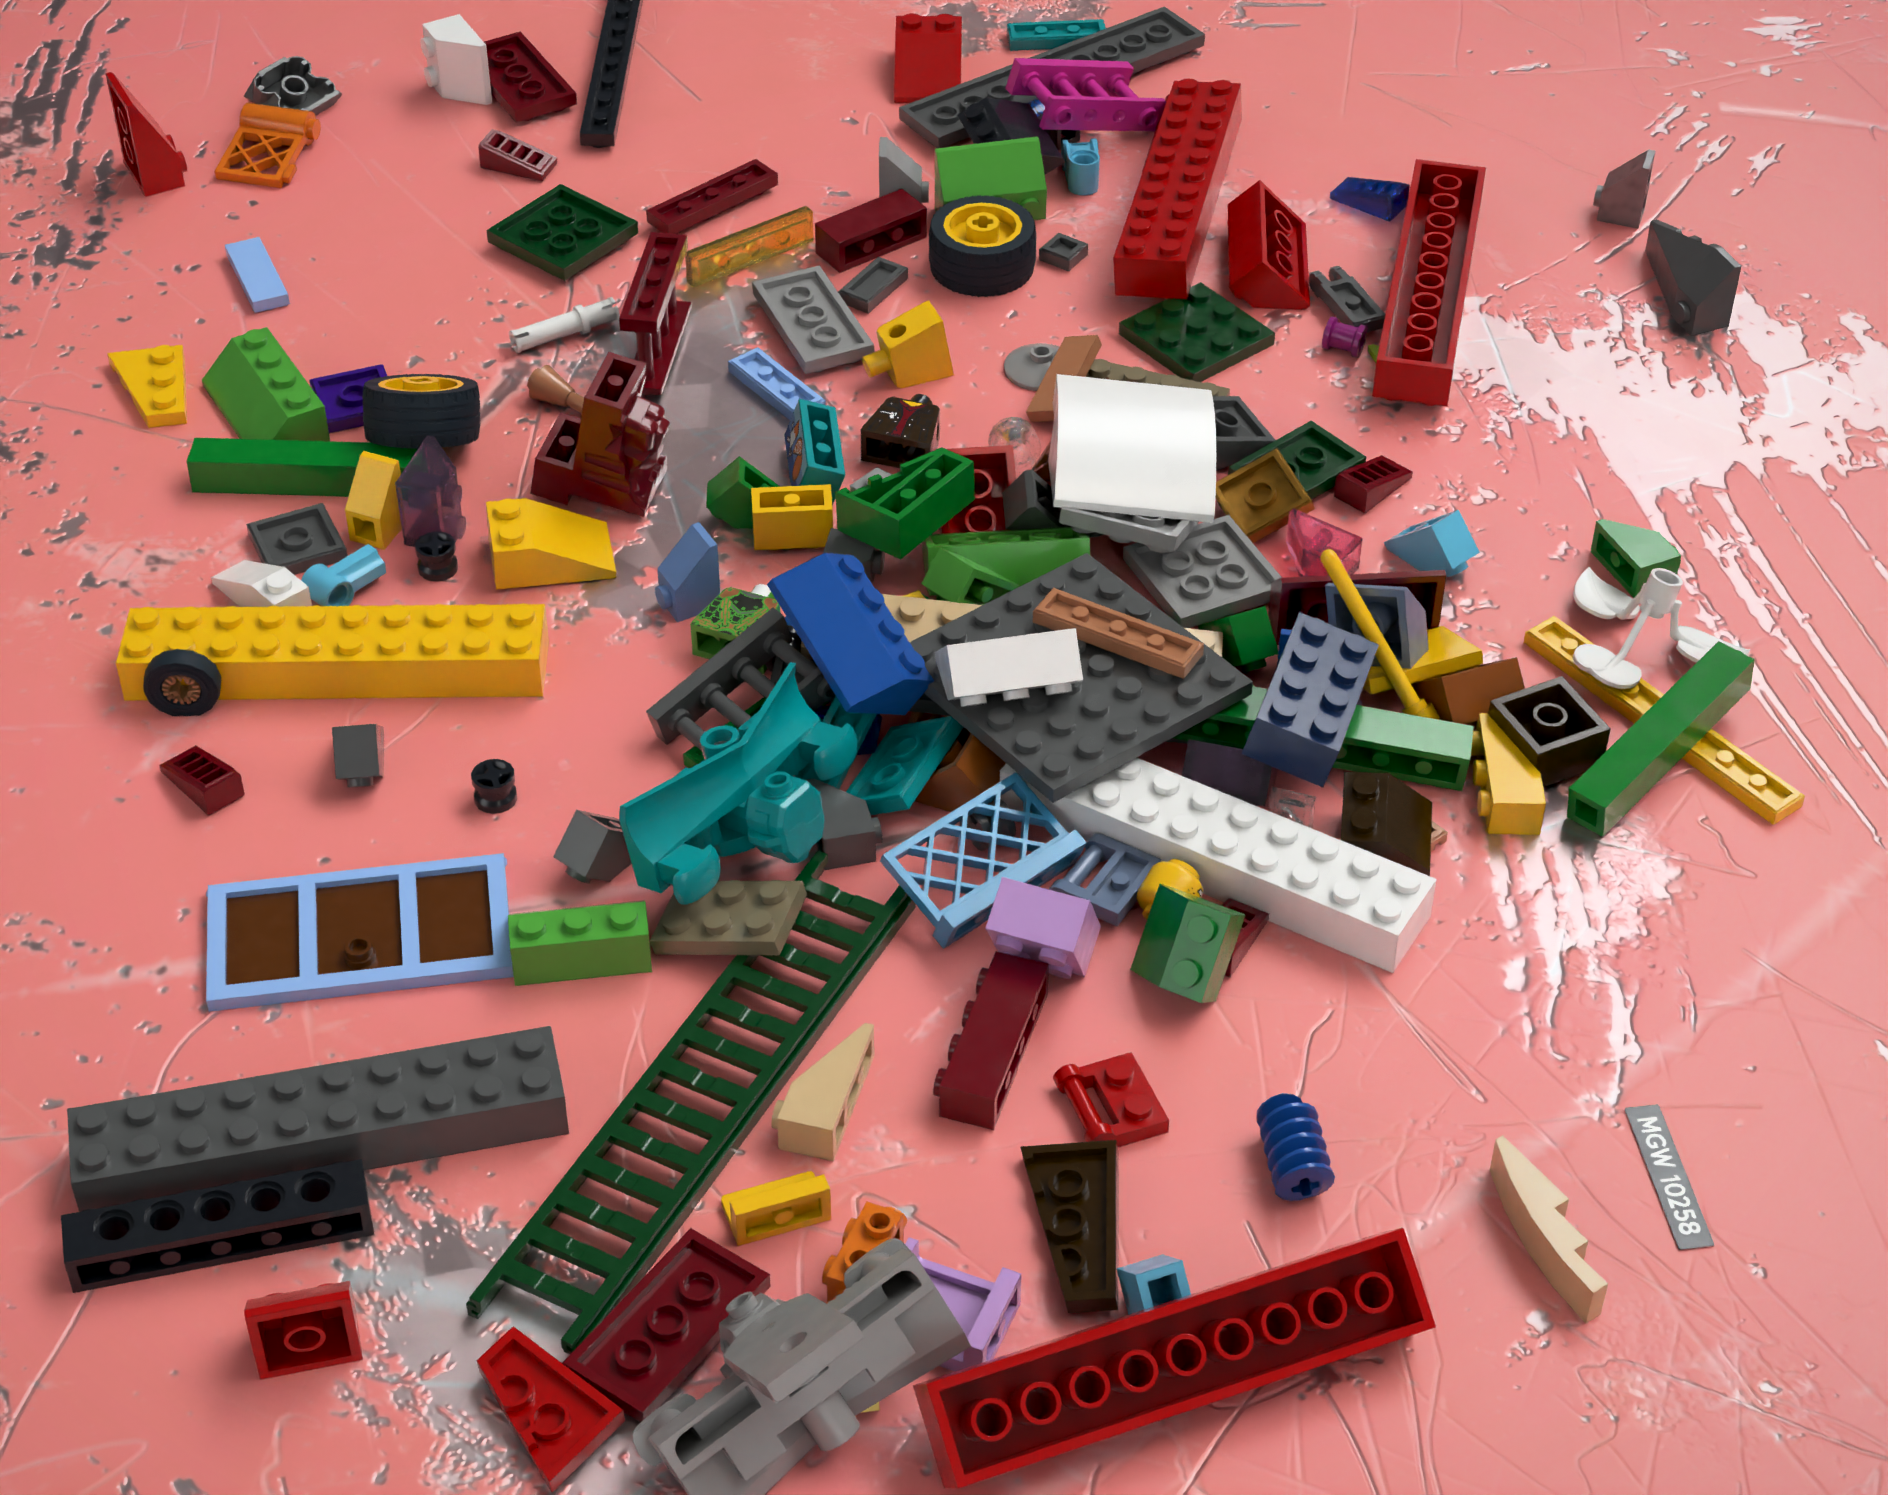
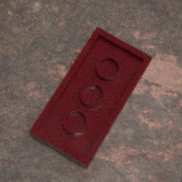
M521 31L484 42L487 48L491 94L515 122L529 121L536 116L550 112H560L567 107L577 105L576 92Z
M690 1228L562 1364L622 1408L624 1413L641 1423L647 1416L665 1403L720 1342L719 1323L729 1315L726 1311L727 1305L734 1298L745 1292H752L754 1296L760 1292L764 1294L771 1287L770 1274Z

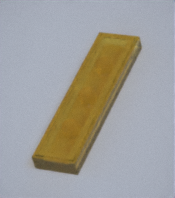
M803 206L686 251L687 282L694 288L814 241L813 211L807 206Z

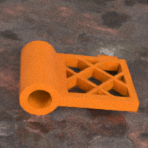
M245 103L240 114V126L214 171L216 179L282 188L283 184L290 183L297 171L295 162L304 145L309 146L314 140L318 139L321 130L319 119H316L315 113L312 111ZM245 140L259 142V144L249 148H242ZM282 145L291 146L289 149L277 154L273 150ZM265 152L270 156L255 163L251 160L252 157ZM245 161L247 166L237 170L229 169L230 166ZM273 166L279 168L275 175L261 173V171Z

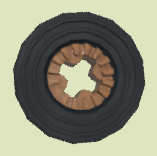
M169 650L153 657L147 666L144 674L143 690L148 701L161 712L171 716H200L211 710L217 702L221 690V675L216 665L204 655L190 650ZM182 679H184V682H185L186 684H189V685H187V686L181 685V682H180V681H182Z

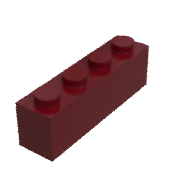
M996 951L989 969H981L976 984V1000H969L964 1009L962 1018L963 1031L961 1035L954 1034L948 1050V1061L950 1062L947 1069L940 1068L935 1078L933 1095L939 1097V1117L991 1130L995 1129L1048 995V963Z

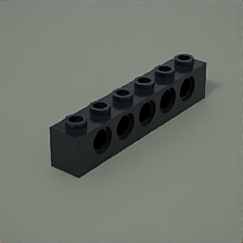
M362 1159L336 1162L321 1167L288 1171L273 1176L246 1181L240 1180L220 1186L187 1190L167 1196L139 1199L129 1203L98 1209H86L81 1212L61 1215L64 1264L73 1293L374 1235Z

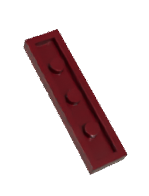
M754 159L646 210L647 222L662 233L678 234L701 221H705L726 209L733 208L737 204L777 186L778 173L759 160Z

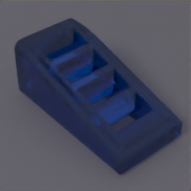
M1347 177L1330 192V199L1390 222L1407 207L1410 185L1402 182Z

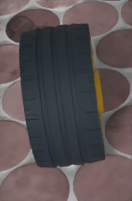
M994 196L964 197L943 205L933 215L929 230V261L933 276L942 286L964 295L977 297L999 296L1017 290L1029 281L1034 271L1036 261V228L1033 216L1018 203Z
M403 374L374 378L364 383L362 397L364 411L363 426L366 440L373 444L396 448H445L469 444L479 438L480 394L478 383L472 379L442 374Z

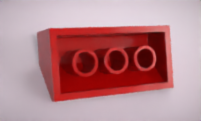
M1259 180L1228 203L1229 288L1236 298L1244 299L1253 308L1305 310L1310 306L1306 223Z

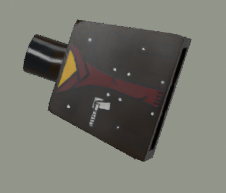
M916 394L911 400L897 397L887 398L861 428V461L900 468L901 464L937 449L940 439V408L937 405H933L930 398L923 394Z

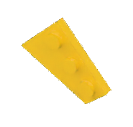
M160 345L155 348L107 353L109 365L119 375L122 386L132 396L133 404L148 428L187 424L183 345Z

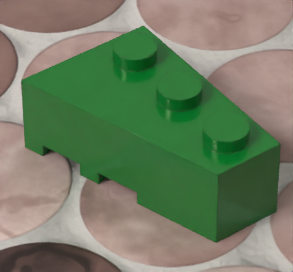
M941 447L901 464L900 472L883 479L879 474L869 477L868 485L852 492L846 487L836 491L838 531L901 560L975 500L974 461Z

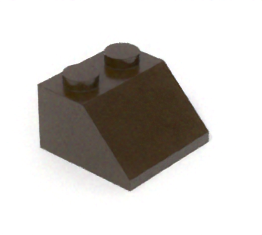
M1344 772L1341 841L1430 876L1432 802L1389 773Z

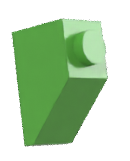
M943 548L939 549L935 558L930 562L928 572L921 583L947 601L984 605L1019 587L1015 582L964 556Z

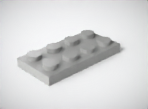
M820 265L752 282L753 295L805 374L821 372L825 369L848 363H856L862 360L863 356L874 352L873 342Z

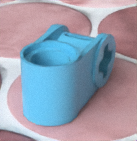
M1093 138L1090 139V142L1069 143L1068 140H1062L1061 156L1065 161L1062 164V170L1065 172L1069 191L1077 195L1096 193L1099 188L1100 163L1097 139Z

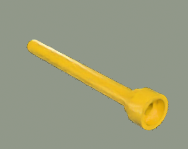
M1331 549L1324 550L1321 553L1320 560L1365 639L1379 644L1375 656L1405 707L1402 709V712L1439 720L1440 717L1433 704H1427L1424 698L1419 699L1336 552Z

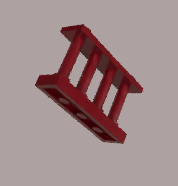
M660 232L650 233L619 317L620 331L636 333L637 352L634 360L646 363L644 375L646 380L642 395H662L692 308L691 302L676 301L675 287L688 248L687 235Z

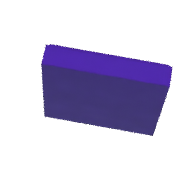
M383 364L309 380L310 387L325 406L329 433L363 426L364 411L362 397L364 383L374 378L387 376Z

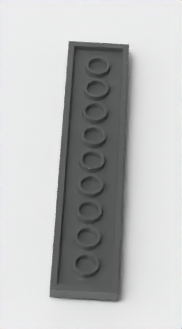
M1164 6L1030 58L1128 61L1134 67L1132 74H1136L1143 69L1156 64H1162L1166 60L1187 54L1194 49L1204 46L1205 34ZM1012 65L901 106L899 107V119L934 147L945 148L953 143L969 138L957 114L966 110L971 104L977 103L986 97L1027 103L1037 97L1011 95L1005 89Z

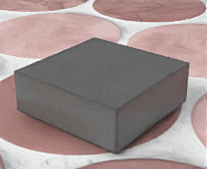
M1057 233L1039 249V260L1066 271H1070L1088 255L1087 243L1061 233Z

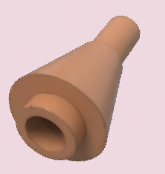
M545 365L541 369L537 368L532 372L527 383L530 398L565 407L569 406L582 413L584 397L577 394L550 365Z

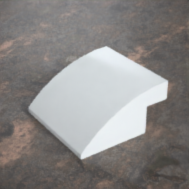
M1056 375L1053 396L1054 423L1048 459L1053 507L1214 522L1216 424L1211 390Z

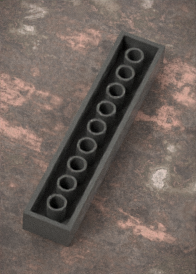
M551 1026L67 1109L71 1186L79 1212L86 1209H98L129 1203L139 1199H151L182 1193L187 1190L220 1186L240 1180L246 1181L273 1176L288 1171L321 1167L336 1162L362 1159L364 1170L569 1134L565 1095Z

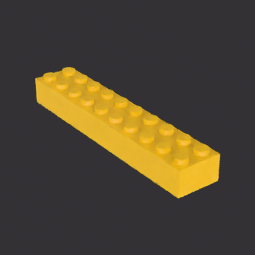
M545 604L143 607L129 609L116 660V667L124 701L148 700L143 690L144 674L147 666L153 657L164 651L175 649L197 652L206 656L216 665L221 675V690L218 700L543 697L549 636ZM182 679V681H180V682H181V685H184V686L189 685V684H186V683L184 682V679Z

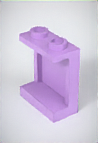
M909 1237L905 1245L920 1261L971 1345L968 1349L939 1366L952 1371H958L992 1360L1020 1306L1021 1273L1002 1267L995 1283L921 1258L919 1256V1240Z

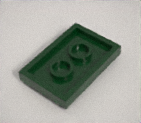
M1309 421L1229 466L1228 475L1278 448L1312 500L1335 487L1338 474L1366 462V456L1313 421Z

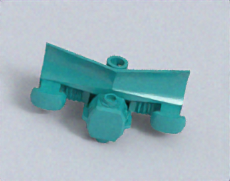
M790 662L760 710L741 725L738 730L733 726L724 725L711 728L703 733L700 737V745L704 757L703 762L691 768L685 767L673 778L620 806L619 821L638 886L662 893L672 885L678 903L687 905L705 896L717 884L721 873L720 857L739 854L757 847L762 853L782 859L787 863H799L809 856L811 847L823 837L825 817L822 809L821 792L807 780L793 777V775H798V771L802 770L810 762L814 763V770L820 780H828L841 774L856 758L858 750L857 735L849 723H846L841 728L821 722V718L807 705L799 692L795 678L796 663Z

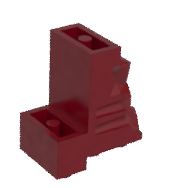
M608 352L584 397L581 419L561 412L558 415L535 458L530 494L568 505L572 495L627 513L645 516L667 471V457L662 455L661 452L665 446L662 444V441L670 425V422L664 418L665 410L661 405L641 397L646 376H644L646 363Z

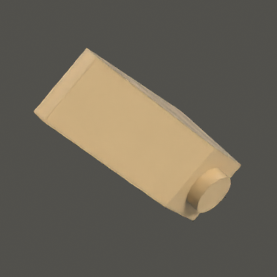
M864 1023L796 1078L791 1083L784 1101L778 1100L776 1102L771 1125L772 1128L778 1129V1149L834 1161L875 1056L873 1024Z

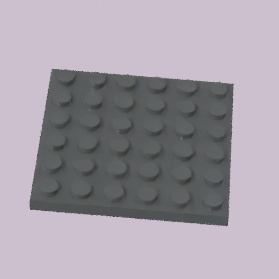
M1088 553L910 642L914 650L924 659L925 667L934 680L933 683L928 685V689L924 693L1052 803L1252 694L1253 681L1205 644L1203 656L1187 676L1182 679L1078 640L1083 680L1071 684L1072 692L1046 695L1045 687L1029 689V698L1004 701L1003 693L986 695L987 703L965 707H961L960 699L948 701L934 652L946 645L1054 631L1033 623V610L1053 588L1201 642Z

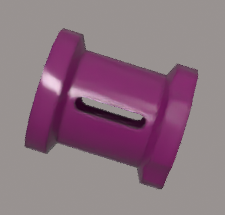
M1331 316L1324 330L1322 348L1327 350L1330 347L1351 352L1352 357L1359 358L1365 345L1368 327L1362 324L1359 327L1340 323L1337 317Z

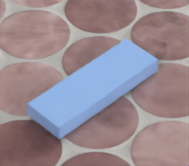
M260 237L225 245L228 260L254 313L290 304L288 293Z
M758 347L728 361V369L733 376L789 420H791L799 398L826 405L825 399Z

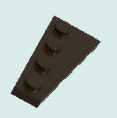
M1106 1140L1020 1147L1068 1313L1118 1310V1273L1116 1268L1119 1265V1151L1117 1141Z

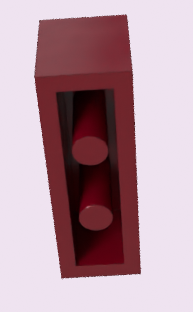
M899 189L815 223V252L839 273L926 238L927 208L904 189Z

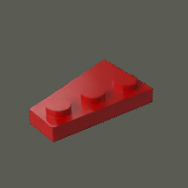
M514 1326L476 1360L479 1372L552 1493L626 1421L622 1408Z

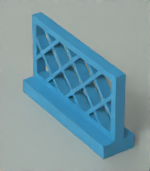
M1015 772L884 853L880 862L936 928L932 936L944 949L988 921L1002 877L1040 887L1073 866L1087 842L1076 829L1068 833ZM1012 789L1022 800L1023 811L1000 807L1001 795ZM973 813L991 816L990 832L967 828L968 816ZM998 819L1021 822L1020 838L997 834ZM1029 824L1045 827L1053 839L1047 843L1028 840ZM939 834L958 837L957 853L933 849L934 837ZM965 839L989 843L988 858L964 855ZM996 845L1019 849L1018 861L1014 864L995 861ZM905 855L925 858L924 873L908 872L898 860ZM932 860L956 864L954 880L930 876ZM963 866L986 870L985 882L981 885L961 882ZM993 872H998V874L993 877ZM929 887L953 891L952 903L939 910L928 897Z

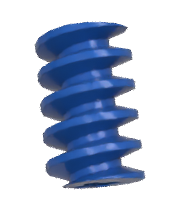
M1287 1093L1275 1095L1263 1102L1257 1110L1256 1121L1260 1127L1264 1152L1268 1158V1168L1272 1173L1271 1180L1275 1187V1194L1283 1200L1298 1201L1327 1191L1334 1184L1335 1175L1330 1167L1331 1160L1326 1152L1327 1145L1322 1137L1323 1130L1318 1122V1112L1314 1106L1303 1103L1298 1096Z

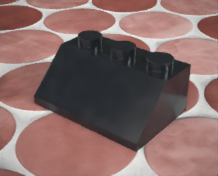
M986 97L977 103L971 104L966 110L957 114L974 144L1038 136L1044 174L1065 163L1047 131L1040 128V120L1028 103Z

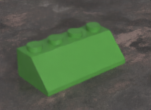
M267 327L254 329L243 335L231 338L203 377L202 383L239 439L330 441L325 406Z
M1071 527L932 534L922 542L924 571L926 575L930 562L935 558L939 549L943 548L972 560L1015 582L1020 587L1085 553L1090 555V538L1085 533L1072 530ZM926 587L930 596L936 595V600L947 601Z

